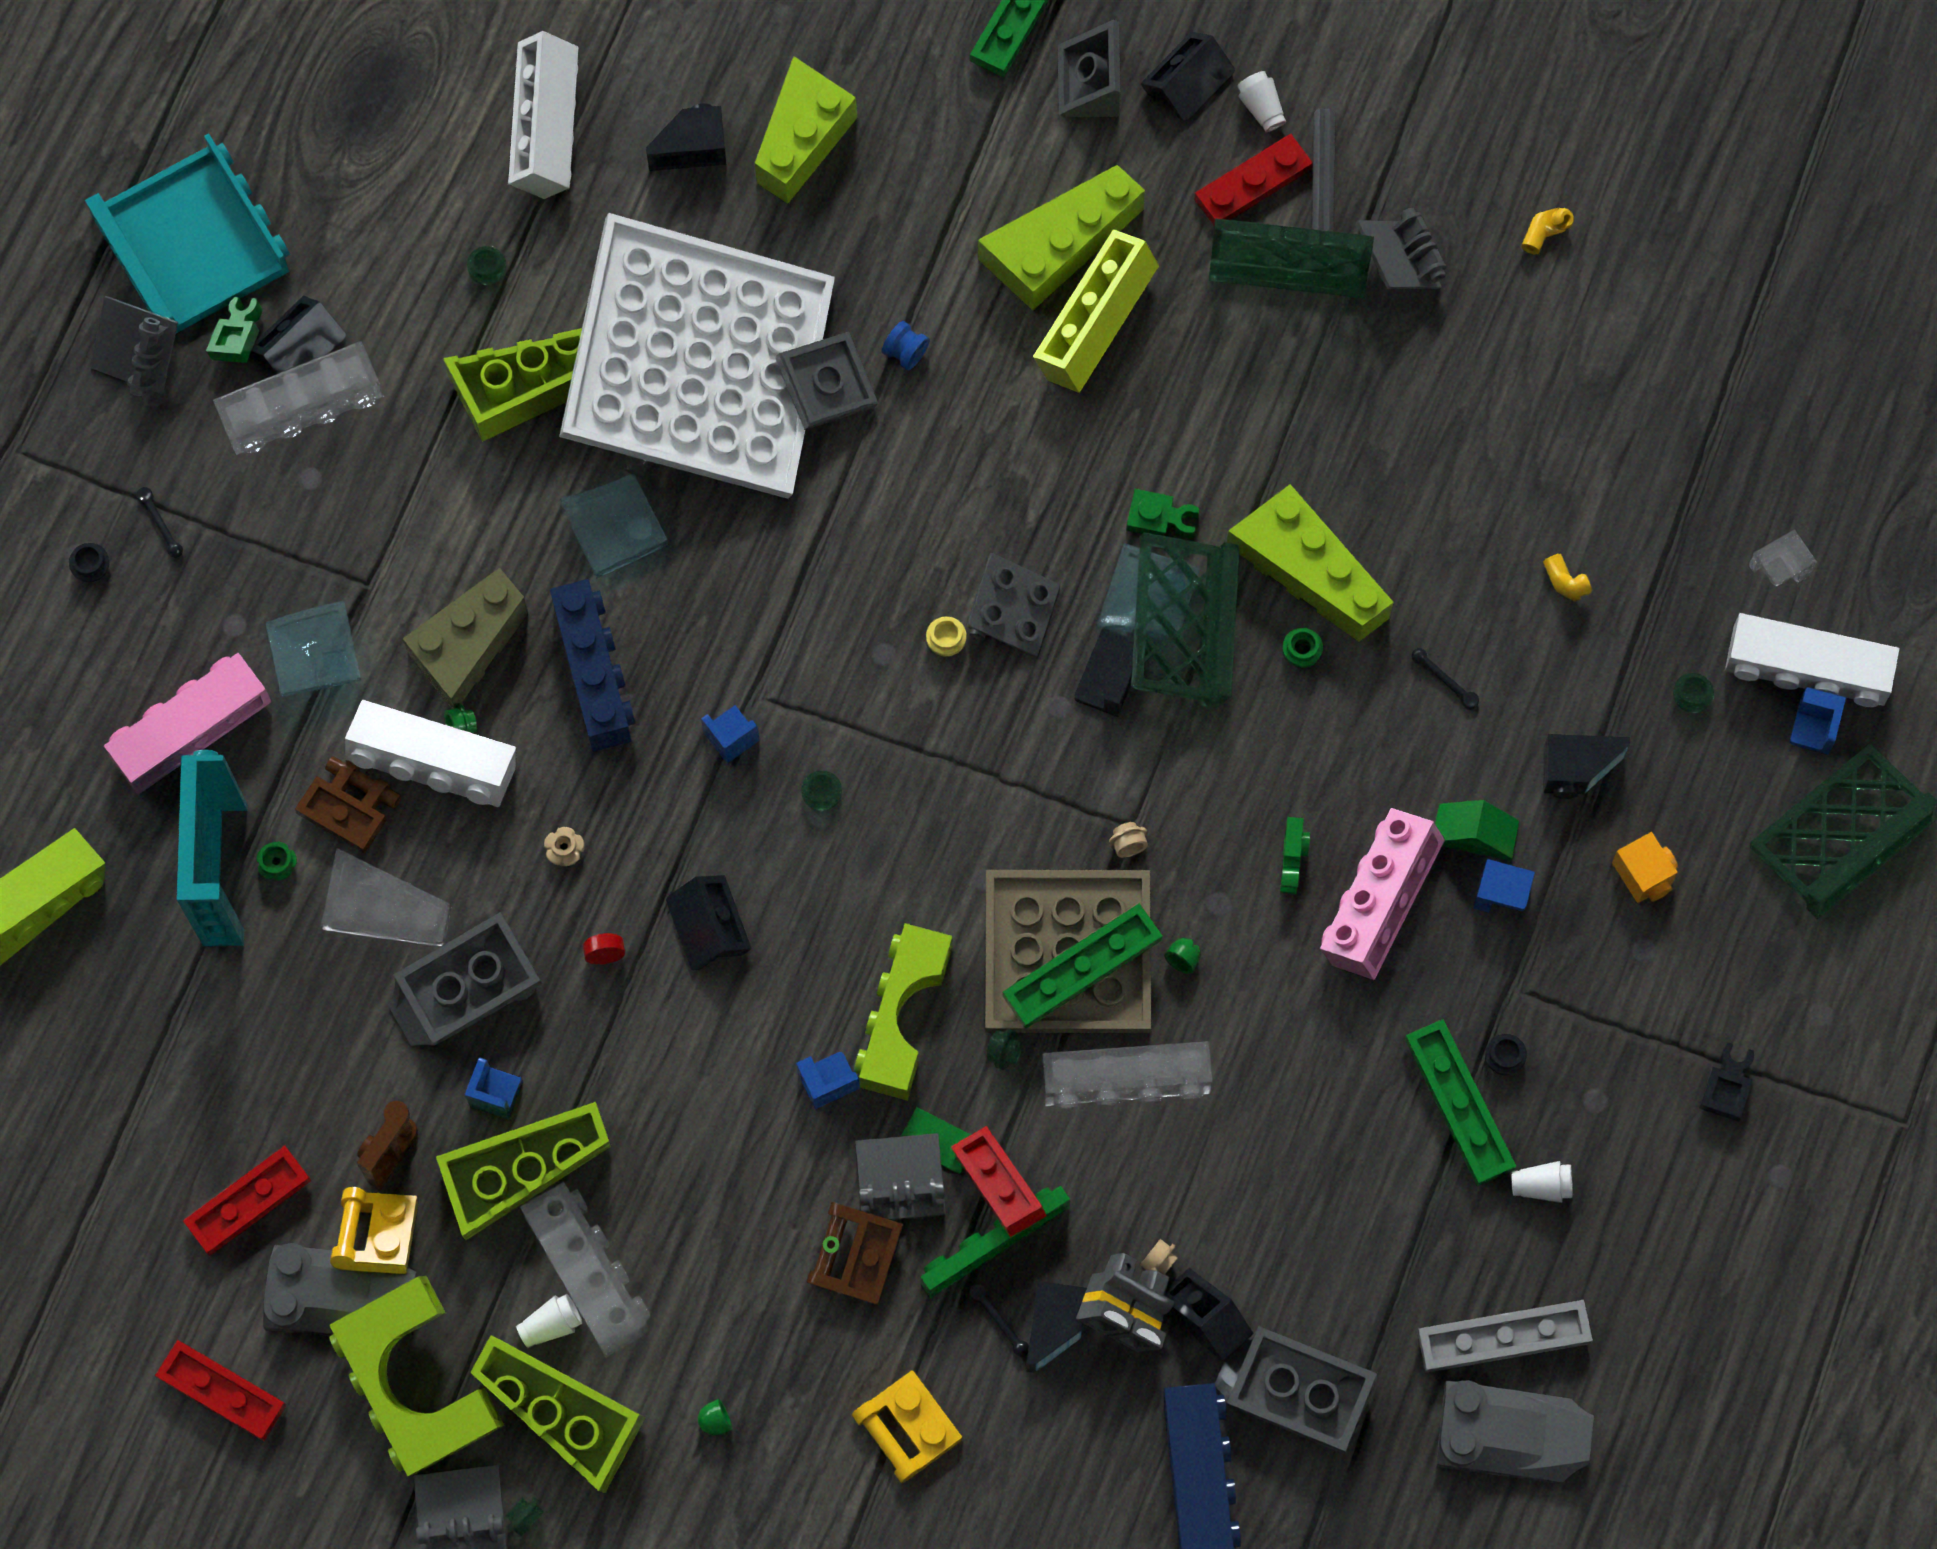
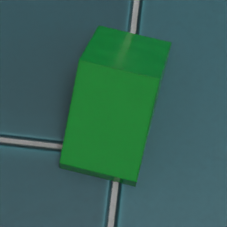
M1485 800L1439 804L1435 825L1445 839L1443 847L1512 860L1519 825L1518 819Z

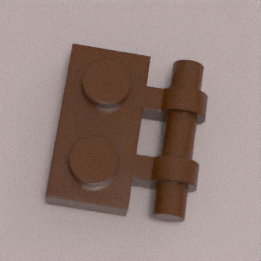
M332 756L328 760L325 770L334 774L335 778L330 784L316 776L296 806V814L359 851L366 853L387 821L386 816L375 809L381 803L395 809L399 805L402 795L391 790V784L380 778L374 780L360 772V767L351 761L343 762ZM353 785L365 792L366 795L362 801H359L345 792L347 787Z

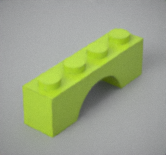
M906 923L901 935L894 934L888 958L894 959L890 974L882 973L877 990V996L883 997L879 1012L871 1011L865 1034L871 1036L867 1051L859 1050L854 1067V1072L859 1074L860 1088L908 1101L919 1064V1053L901 1035L897 1025L898 1016L904 1003L914 993L927 987L942 985L953 948V937L951 935Z

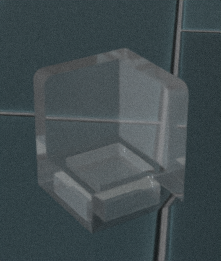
M1794 529L1754 552L1749 566L1753 572L1762 568L1772 584L1779 586L1791 578H1794L1796 583L1806 579L1811 575L1817 561Z

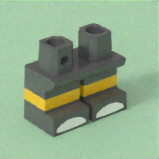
M1125 1253L1111 1255L1105 1271L1092 1274L1076 1320L1104 1335H1109L1108 1337L1136 1352L1162 1349L1166 1333L1160 1330L1164 1314L1168 1313L1174 1305L1173 1300L1165 1297L1169 1277L1158 1271L1144 1270L1138 1282L1133 1279L1138 1264L1137 1260Z

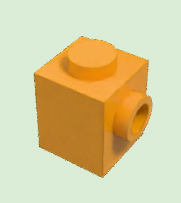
M1652 832L1619 849L1612 861L1613 866L1637 903L1647 898L1654 902L1667 895L1673 889L1671 885L1678 873L1676 870L1678 868L1677 861L1669 848L1661 847Z

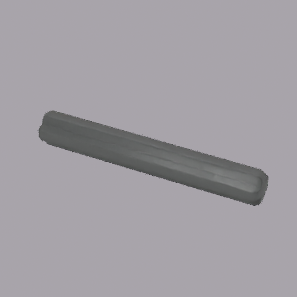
M1322 108L1315 110L1313 117L1312 251L1317 255H1328L1332 253L1334 247L1335 112L1332 109Z

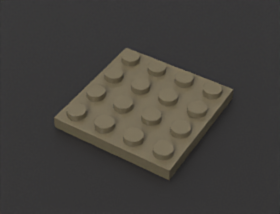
M986 870L985 1033H1151V948L1027 1029L1023 1027L1002 996L1004 990L1138 903L1141 904L1150 917V870Z

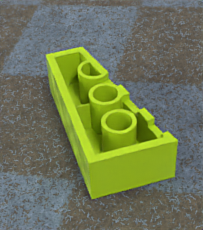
M1116 165L979 239L978 260L1031 310H1034L1102 248L1113 229L1121 231L1144 210L1145 190L1122 168Z
M596 1102L436 1156L461 1234L465 1240H468L604 1152L611 1145Z

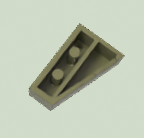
M498 568L403 638L409 657L451 709L456 708L457 703L463 705V700L475 683L478 684L485 675V669L496 654H500L528 615L524 596L501 568Z

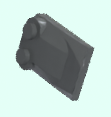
M499 912L393 974L395 986L388 1006L411 1046H435L511 1002L529 998L535 989L542 985V982L505 918Z
M295 1243L274 1245L269 1261L264 1296L263 1328L266 1331L331 1336L333 1332L329 1326L330 1324L416 1278V1271L407 1267L406 1274L340 1270L333 1267L330 1263L332 1250L305 1248Z
M1258 1326V1329L1253 1332L1254 1334L1237 1351L1231 1353L1225 1359L1215 1382L1216 1388L1221 1394H1224L1227 1406L1311 1440L1325 1450L1337 1451L1346 1455L1370 1399L1377 1373Z
M1469 1380L1459 1382L1446 1381L1436 1467L1563 1484L1574 1472L1589 1465L1594 1415L1583 1410L1570 1398L1482 1386Z

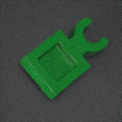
M234 297L229 304V312L231 313L229 320H218L206 349L212 360L247 363L259 333L255 322L259 320L263 311L257 299L252 298L249 307L245 310L239 297Z
M1134 489L1126 531L1165 538L1167 528L1174 529L1183 538H1194L1195 527L1184 525L1182 520L1185 517L1198 519L1200 509L1190 504L1174 508L1172 507L1174 496Z
M1287 817L1280 893H1297L1301 856L1308 857L1310 832H1303L1304 818Z

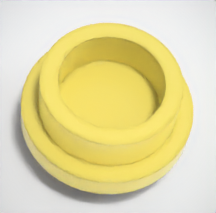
M940 617L934 620L927 629V644L937 655L953 656L959 653L965 646L966 630L959 620L953 617Z

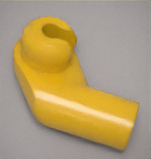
M1554 208L1536 214L1530 223L1521 248L1527 253L1539 254L1546 237L1563 233L1571 228L1574 223L1573 213L1567 208Z
M1562 554L1550 556L1543 561L1552 585L1560 595L1572 601L1581 600V596L1589 595L1593 589L1587 575L1580 574L1572 578Z

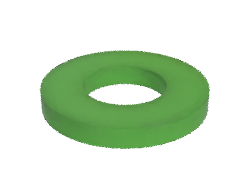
M829 1236L823 1241V1248L826 1252L834 1253L839 1249L840 1243L836 1237ZM831 1240L835 1242V1247L832 1249L827 1246Z

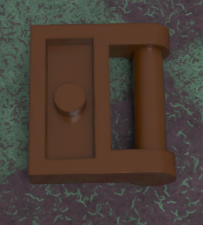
M392 1101L385 1106L384 1118L386 1121L375 1137L369 1135L364 1140L357 1153V1157H359L357 1164L366 1181L379 1190L386 1184L418 1135L415 1122L409 1119L410 1112L408 1107L401 1101Z
M831 1202L828 1211L831 1218L824 1240L829 1236H834L840 1243L847 1220L859 1225L842 1279L830 1276L838 1250L834 1253H828L824 1250L822 1244L814 1271H809L806 1282L878 1305L903 1224ZM829 1241L827 1244L828 1248H834L835 1242Z

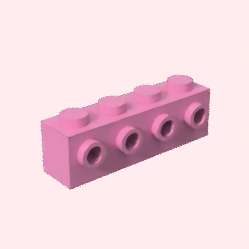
M239 653L231 658H221L213 664L208 674L198 681H188L178 689L177 695L164 704L158 703L153 705L144 713L143 719L131 727H122L111 735L109 742L104 747L137 795L181 765V755H193L194 751L205 749L271 703L267 690Z
M1391 808L1386 819L1379 823L1375 832V840L1368 854L1360 860L1357 876L1350 890L1343 894L1339 911L1332 925L1326 928L1322 936L1320 949L1332 966L1375 980L1445 841L1434 821Z

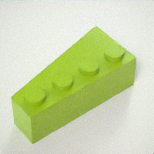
M582 328L553 334V338L532 342V339L517 342V346L493 351V348L479 350L476 355L458 358L456 355L443 358L448 377L482 442L567 402Z
M1291 484L1228 531L1226 543L1228 550L1237 556L1240 554L1254 564L1256 570L1266 577L1269 575L1287 588L1286 591L1297 599L1302 598L1315 607L1317 613L1358 642L1390 619L1393 601Z
M75 828L0 878V966L81 899L93 895L102 887L105 881V862Z
M490 1335L470 1372L520 1417L528 1427L558 1452L565 1461L584 1476L598 1491L606 1493L646 1417Z

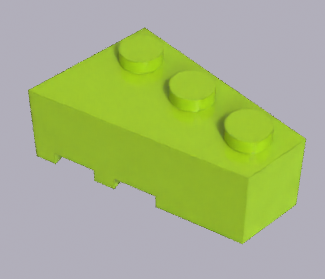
M794 56L755 161L757 184L787 204L857 119L856 97Z

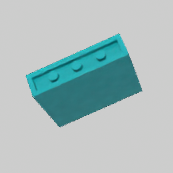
M209 133L204 135L207 144L206 148L106 202L103 201L99 193L85 200L93 220L148 311L177 321L176 333L228 306L234 297H239L240 299L289 272L285 257L289 256L290 253L279 234L272 237L267 229L271 222L261 204L253 206L248 198L253 193L242 173L234 175L229 167L234 162L223 143L216 146Z
M197 750L193 752V755H181L177 901L203 946H244V928L220 885L222 811H248V804L224 755H218V752L213 750Z

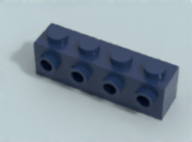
M589 579L551 588L550 593L592 752L632 742L628 726L636 723L630 700L622 702L618 689L626 686L620 664L612 665L608 653L615 651L616 648L610 627L603 629L601 627L599 615L606 614L600 590L592 592Z
M1215 1383L1164 1388L1163 1402L1179 1549H1234L1235 1547H1241L1238 1521L1231 1522L1229 1505L1236 1504L1234 1479H1226L1224 1467L1225 1462H1231L1229 1436L1221 1437L1219 1420H1226L1224 1394L1216 1395Z

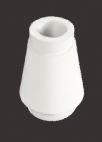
M1265 71L1255 73L1237 85L1241 92L1238 97L1259 124L1263 126L1265 132L1273 131L1286 123L1273 78H1268Z
M1557 1161L1520 1169V1171H1512L1513 1196L1561 1203L1562 1198H1572L1571 1165H1561V1162Z
M568 1294L560 1298L555 1295L522 1323L517 1325L516 1328L523 1343L529 1348L533 1345L575 1333V1327L582 1324V1319Z

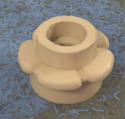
M1128 822L1116 827L1113 830L1114 835L1109 839L1110 847L1116 850L1118 857H1130L1147 848L1148 843L1145 836L1148 834V831L1145 827H1139L1134 822Z
M558 828L557 832H552L545 838L544 848L547 849L546 857L555 865L570 866L575 864L580 859L581 852L584 850L583 838L580 835H576L572 828ZM563 843L568 845L565 850L560 848V845Z
M1160 1239L1140 1266L1145 1270H1154L1165 1275L1177 1259L1171 1253L1175 1245L1169 1246Z

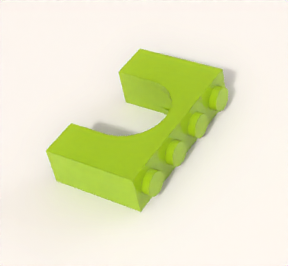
M418 1276L329 1325L333 1332V1335L329 1336L335 1352L341 1359L346 1357L353 1370L349 1374V1378L354 1389L360 1396L365 1394L372 1407V1410L368 1412L372 1424L379 1434L385 1432L392 1445V1448L388 1449L389 1456L399 1472L404 1470L407 1476L423 1471L505 1426L485 1388L478 1389L434 1413L413 1411L401 1404L392 1393L387 1379V1363L394 1346L405 1335L446 1313L427 1276Z

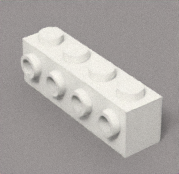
M541 31L518 42L508 184L546 199L570 188L572 175L571 156L574 142V110L576 107V78L578 73V46Z
M1739 613L1733 627L1725 671L1734 673L1737 678L1742 680L1755 681L1760 678L1773 681L1776 686L1783 689L1793 690L1798 687H1809L1854 699V702L1861 706H1884L1892 691L1899 648Z
M362 700L345 737V760L351 761L360 768H374L390 773L399 780H412L428 785L433 790L441 793L451 792L467 797L476 804H490L499 807L515 771L516 747Z

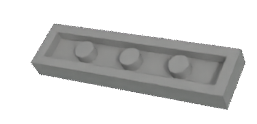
M1584 1300L1419 1328L1417 1331L1425 1373L1588 1345L1593 1341Z

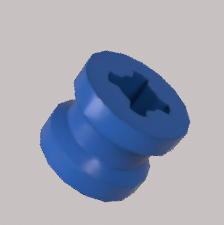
M901 321L886 338L881 353L889 358H897L900 360V366L909 371L916 366L926 352L930 338L922 333H914L911 325Z

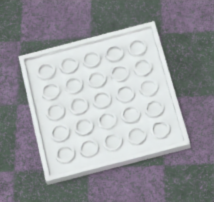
M608 213L604 222L559 437L789 499L794 490L805 430L775 357L779 353L823 340L835 277Z

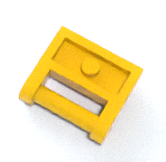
M358 1187L345 1188L341 1199L344 1211L338 1244L332 1249L331 1265L340 1270L406 1274L418 1209L417 1196L367 1193ZM360 1212L372 1213L365 1251H356L354 1249Z
M913 1370L872 1400L862 1404L851 1414L859 1426L862 1424L865 1426L896 1468L894 1474L901 1483L911 1479L963 1440L962 1435ZM885 1408L888 1409L919 1451V1454L914 1458L909 1459L877 1414Z

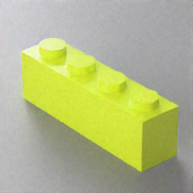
M1114 229L1112 230L1033 355L1048 381L1080 393L1159 267L1146 241Z

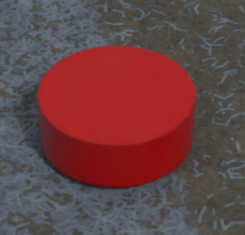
M603 933L588 938L583 943L585 961L590 964H607L622 959L625 956L623 938L613 933Z

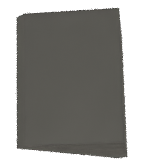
M1113 19L1058 44L1060 116L1119 117L1120 48L1118 21Z

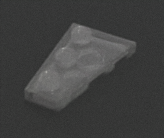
M336 848L321 925L323 930L440 947L445 945L451 913L450 903Z

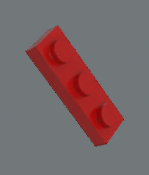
M1290 133L1195 192L1194 200L1217 229L1312 170L1313 162Z
M987 1126L951 1146L956 1159L1010 1237L1046 1217L1042 1205Z
M283 1146L185 1218L183 1222L208 1256H211L310 1183L311 1179L288 1148Z
M179 1340L176 1341L155 1374V1377L263 1442L287 1406L283 1401Z

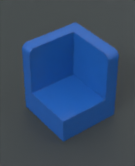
M1806 687L1799 701L1790 744L1829 754L1837 737L1846 697Z
M736 705L714 720L708 714L701 718L704 735L726 763H729L760 741L758 726L753 720L748 722Z
M1487 859L1473 908L1489 912L1493 903L1524 911L1535 872Z
M842 1052L833 1054L814 1063L811 1056L796 1063L797 1073L814 1109L860 1089L859 1078L856 1072H852Z
M479 1057L465 1097L471 1108L509 1120L523 1081L521 1077L491 1068L488 1060Z

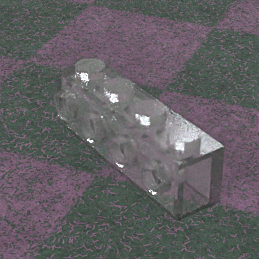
M360 341L213 399V402L235 455L243 452L246 454L257 452L266 443L278 438H292L301 433L303 428L313 424L330 423L337 419L341 413L354 408H367L373 405L377 399L384 396L363 343Z
M1209 1041L1043 1053L1042 1055L1045 1106L1055 1105L1056 1108H1073L1079 1106V1103L1096 1102L1097 1105H1114L1120 1103L1121 1100L1138 1099L1139 1102H1156L1161 1100L1162 1097L1179 1096L1180 1099H1197L1211 1092L1212 1071Z
M563 1182L520 1207L524 1218L605 1358L649 1333L645 1320L651 1318V1315L639 1295L633 1299L630 1297L624 1286L630 1282V1279L619 1260L611 1263L604 1249L610 1245L598 1224L590 1228L583 1214L588 1212L589 1209L577 1189L570 1193Z

